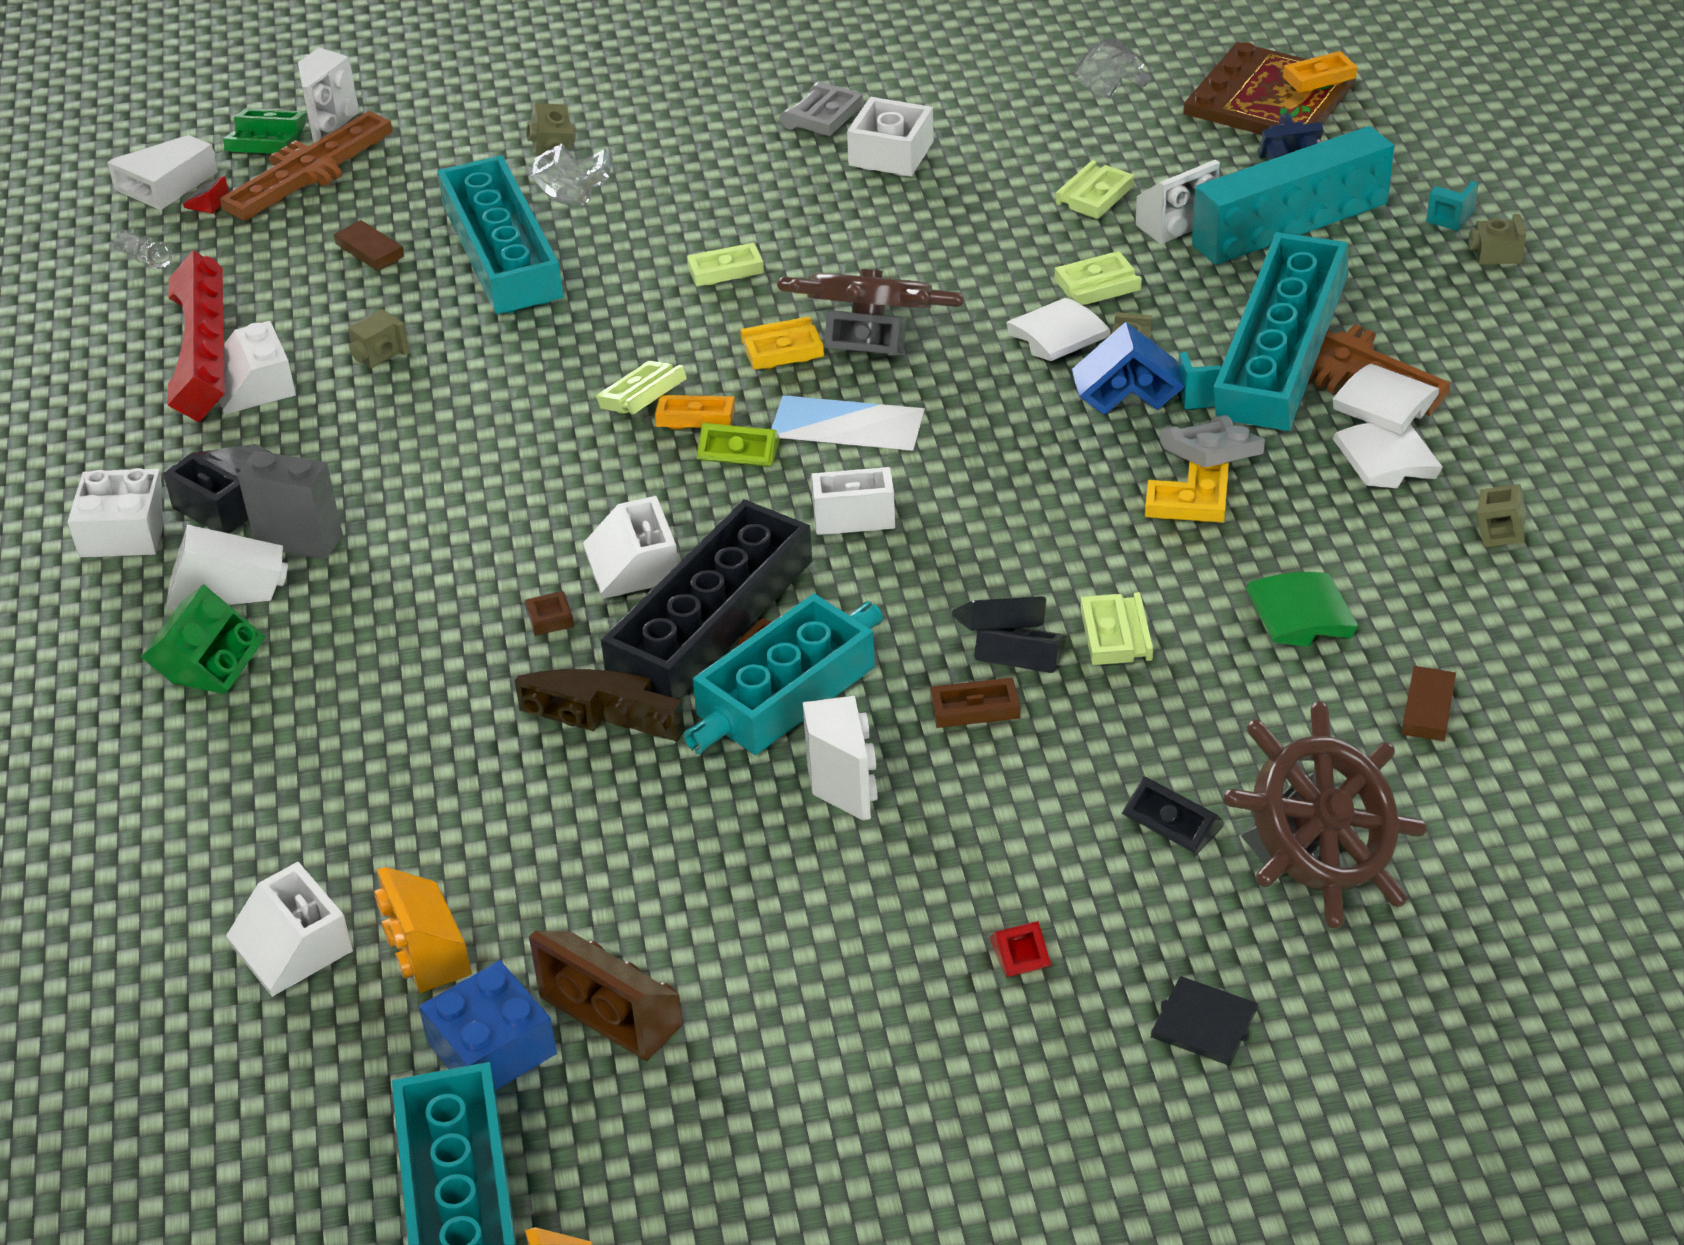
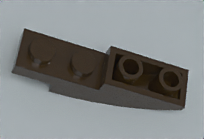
M559 669L521 674L514 680L519 711L534 716H541L593 732L601 721H605L616 726L627 727L678 742L685 731L682 700L653 693L650 678L607 670Z

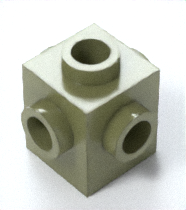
M535 103L531 119L528 121L526 128L527 140L532 141L534 155L567 156L570 143H574L576 139V126L570 121L567 105Z

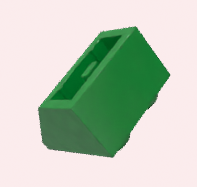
M203 584L177 606L140 657L173 684L225 694L234 684L266 636Z

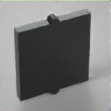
M1180 976L1168 1000L1161 1002L1162 1012L1151 1031V1038L1230 1066L1241 1042L1247 1041L1249 1038L1248 1027L1258 1009V1003Z

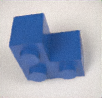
M1127 322L1122 324L1072 368L1079 397L1104 415L1131 392L1158 410L1185 387L1176 359Z

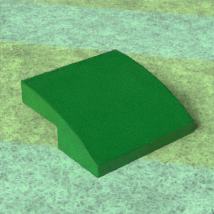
M245 108L234 116L235 130L223 138L224 151L279 153V150L283 147H289L290 143L295 140L298 141L307 120V111Z
M1293 572L1278 574L1249 582L1246 587V591L1273 643L1309 647L1315 635L1351 639L1358 628V624L1329 573Z

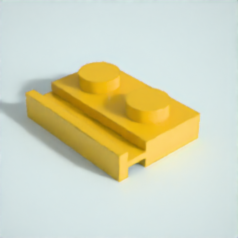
M811 316L740 329L741 342L745 346V352L753 370L771 369L778 365L807 362L811 359L824 357L823 343L815 325H812Z

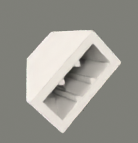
M190 135L126 154L107 162L116 191L159 210H162L218 173L212 144Z
M187 524L169 581L166 609L175 610L184 599L203 584L228 605L271 601L276 585L283 586L287 575L288 563L282 562L283 546Z

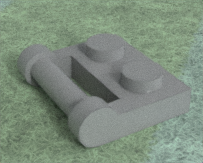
M816 82L809 89L807 96L793 108H787L780 115V122L789 130L800 127L814 131L819 135L831 136L864 105L863 94L828 83Z
M1227 415L1212 418L1211 422L1182 429L1175 426L1165 428L1160 434V442L1165 450L1202 467L1264 454L1265 439L1250 433L1247 427L1233 426L1232 420Z

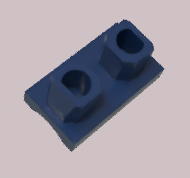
M1289 113L1281 114L1278 125H1271L1269 129L1262 130L1261 145L1257 149L1259 158L1271 160L1320 143L1324 131L1322 123L1303 124L1302 121L1293 122Z

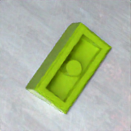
M702 423L696 459L772 467L780 437L777 430Z

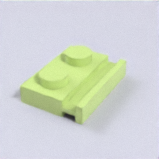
M1092 160L1056 192V204L1067 203L1069 204V209L1083 213L1085 216L1099 219L1134 187V175L1104 165L1102 168L1097 167L1096 161Z
M1120 251L1055 267V281L1069 298H1073L1074 301L1081 305L1141 290L1142 278L1134 274L1135 269Z
M648 361L596 395L601 409L617 411L620 414L628 412L635 414L686 380L687 377L682 365L673 368L672 364Z
M1140 592L1134 593V597L1123 598L1122 594L1081 597V614L1092 665L1134 662V657L1144 656L1146 661L1152 660L1153 646Z

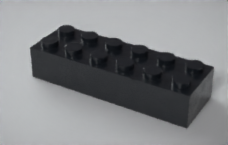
M743 499L601 639L605 670L650 678L653 693L680 699L693 686V678L714 664L812 563L810 525Z

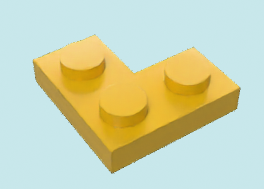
M1189 461L1188 482L1148 480L1145 517L1224 523L1229 462L1202 467Z

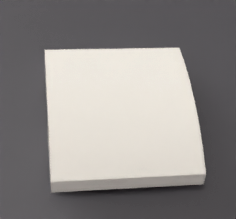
M1063 298L1006 322L1009 336L1028 341L1031 355L1053 361L1111 335L1108 326L1097 315L1080 303L1068 298Z
M1369 364L1355 373L1333 398V409L1402 435L1415 417L1419 419L1423 417L1438 396L1439 388L1374 364Z
M1365 423L1336 432L1333 437L1334 442L1364 484L1368 486L1398 489L1404 476L1436 479L1443 468L1411 424H1409L1402 435L1372 423Z

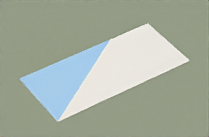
M783 395L771 429L777 430L779 437L783 439L913 451L925 408Z

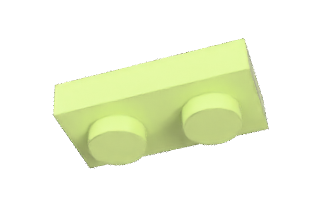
M755 243L687 256L688 269L696 287L714 285L718 282L737 278L745 279L752 275L764 273L763 260Z

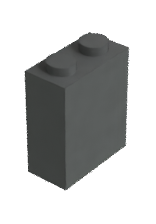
M254 451L238 474L253 539L282 545V552L327 559L343 535L327 462Z

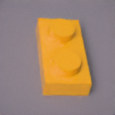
M1338 51L1284 65L1283 78L1299 93L1310 92L1317 88L1337 85L1341 82L1355 79L1358 67L1346 55Z
M662 395L659 398L655 412L656 427L680 430L686 427L701 428L702 423L732 425L735 412L734 396Z

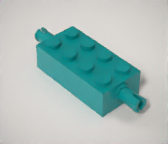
M813 593L693 678L696 715L703 720L684 732V740L692 751L695 750L696 754H702L705 749L725 735L756 756L804 720L803 702L833 699L875 668L874 634L871 629L883 621L880 609L877 605H872L871 601H866L848 615Z

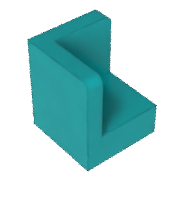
M1471 181L1462 193L1435 186L1429 195L1426 222L1459 231L1475 211L1479 183Z
M1187 352L1179 353L1178 367L1185 386L1179 391V395L1184 409L1215 407L1213 387L1222 366L1192 367Z

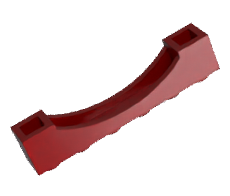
M193 250L169 277L168 299L183 307L185 325L179 359L173 377L168 382L167 406L200 422L225 394L223 267L213 258L202 256Z

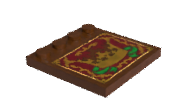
M1236 42L1184 102L1183 114L1262 135V130L1269 129V126L1278 125L1281 114L1289 113L1293 122L1302 121L1303 124L1321 122L1323 124L1356 83V78L1337 85H1328L1310 92L1299 93L1283 78L1284 65L1307 59L1256 47L1249 42Z

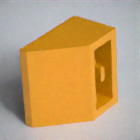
M389 867L377 869L381 888L374 891V896L382 917L388 916V919L381 921V925L389 947L396 946L400 950L395 953L403 978L412 977L419 994L472 975L465 941L437 883Z

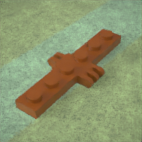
M367 111L309 146L296 140L289 144V147L285 146L279 150V153L275 152L269 156V160L274 167L221 197L222 210L245 221L256 216L258 212L270 205L281 201L282 198L295 190L306 186L307 183L312 185L317 182L323 186L332 183V179L337 180L342 177V172L338 167L340 163L353 158L357 153L378 143L382 138L393 132L391 121L371 111Z
M1354 324L1348 332L1340 330L1335 334L1327 331L1309 378V384L1315 379L1314 385L1316 387L1324 389L1328 385L1327 391L1336 395L1355 373L1366 365L1374 364L1439 388L1438 396L1425 412V415L1429 417L1450 393V382L1375 351L1373 342L1376 332L1367 329L1363 333V327Z

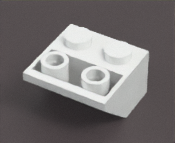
M320 47L298 62L313 142L337 130L359 113L349 57Z
M1213 160L1164 180L1138 195L1136 202V226L1160 244L1192 232L1195 186L1219 178L1220 163L1217 160Z
M890 467L811 474L810 481L817 535L895 528L894 489Z
M136 468L132 470L82 472L68 518L69 529L78 557L156 555L163 530L160 469Z
M657 496L618 504L583 543L602 599L655 587L678 564L676 543Z
M855 696L803 702L806 759L812 794L861 820L871 819L870 801H875L878 797L874 774L869 775V770H876L873 743L867 744L864 739H869V725L866 712L858 713Z
M299 862L259 882L226 935L228 943L272 997L353 951L344 914Z

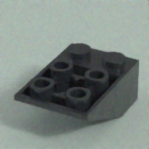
M257 444L190 453L163 472L172 508L211 530L228 534L232 533L249 520L238 474L254 451L272 452Z

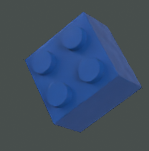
M501 960L419 1006L426 1041L447 1068L453 1069L490 1062L496 1090L557 1054L551 1017Z

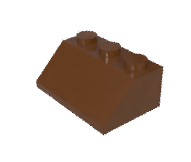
M535 930L529 936L540 998L646 1062L683 1025L680 996L673 987L665 982L659 983L641 973L633 963L617 959L607 953L597 942L587 941L573 932Z

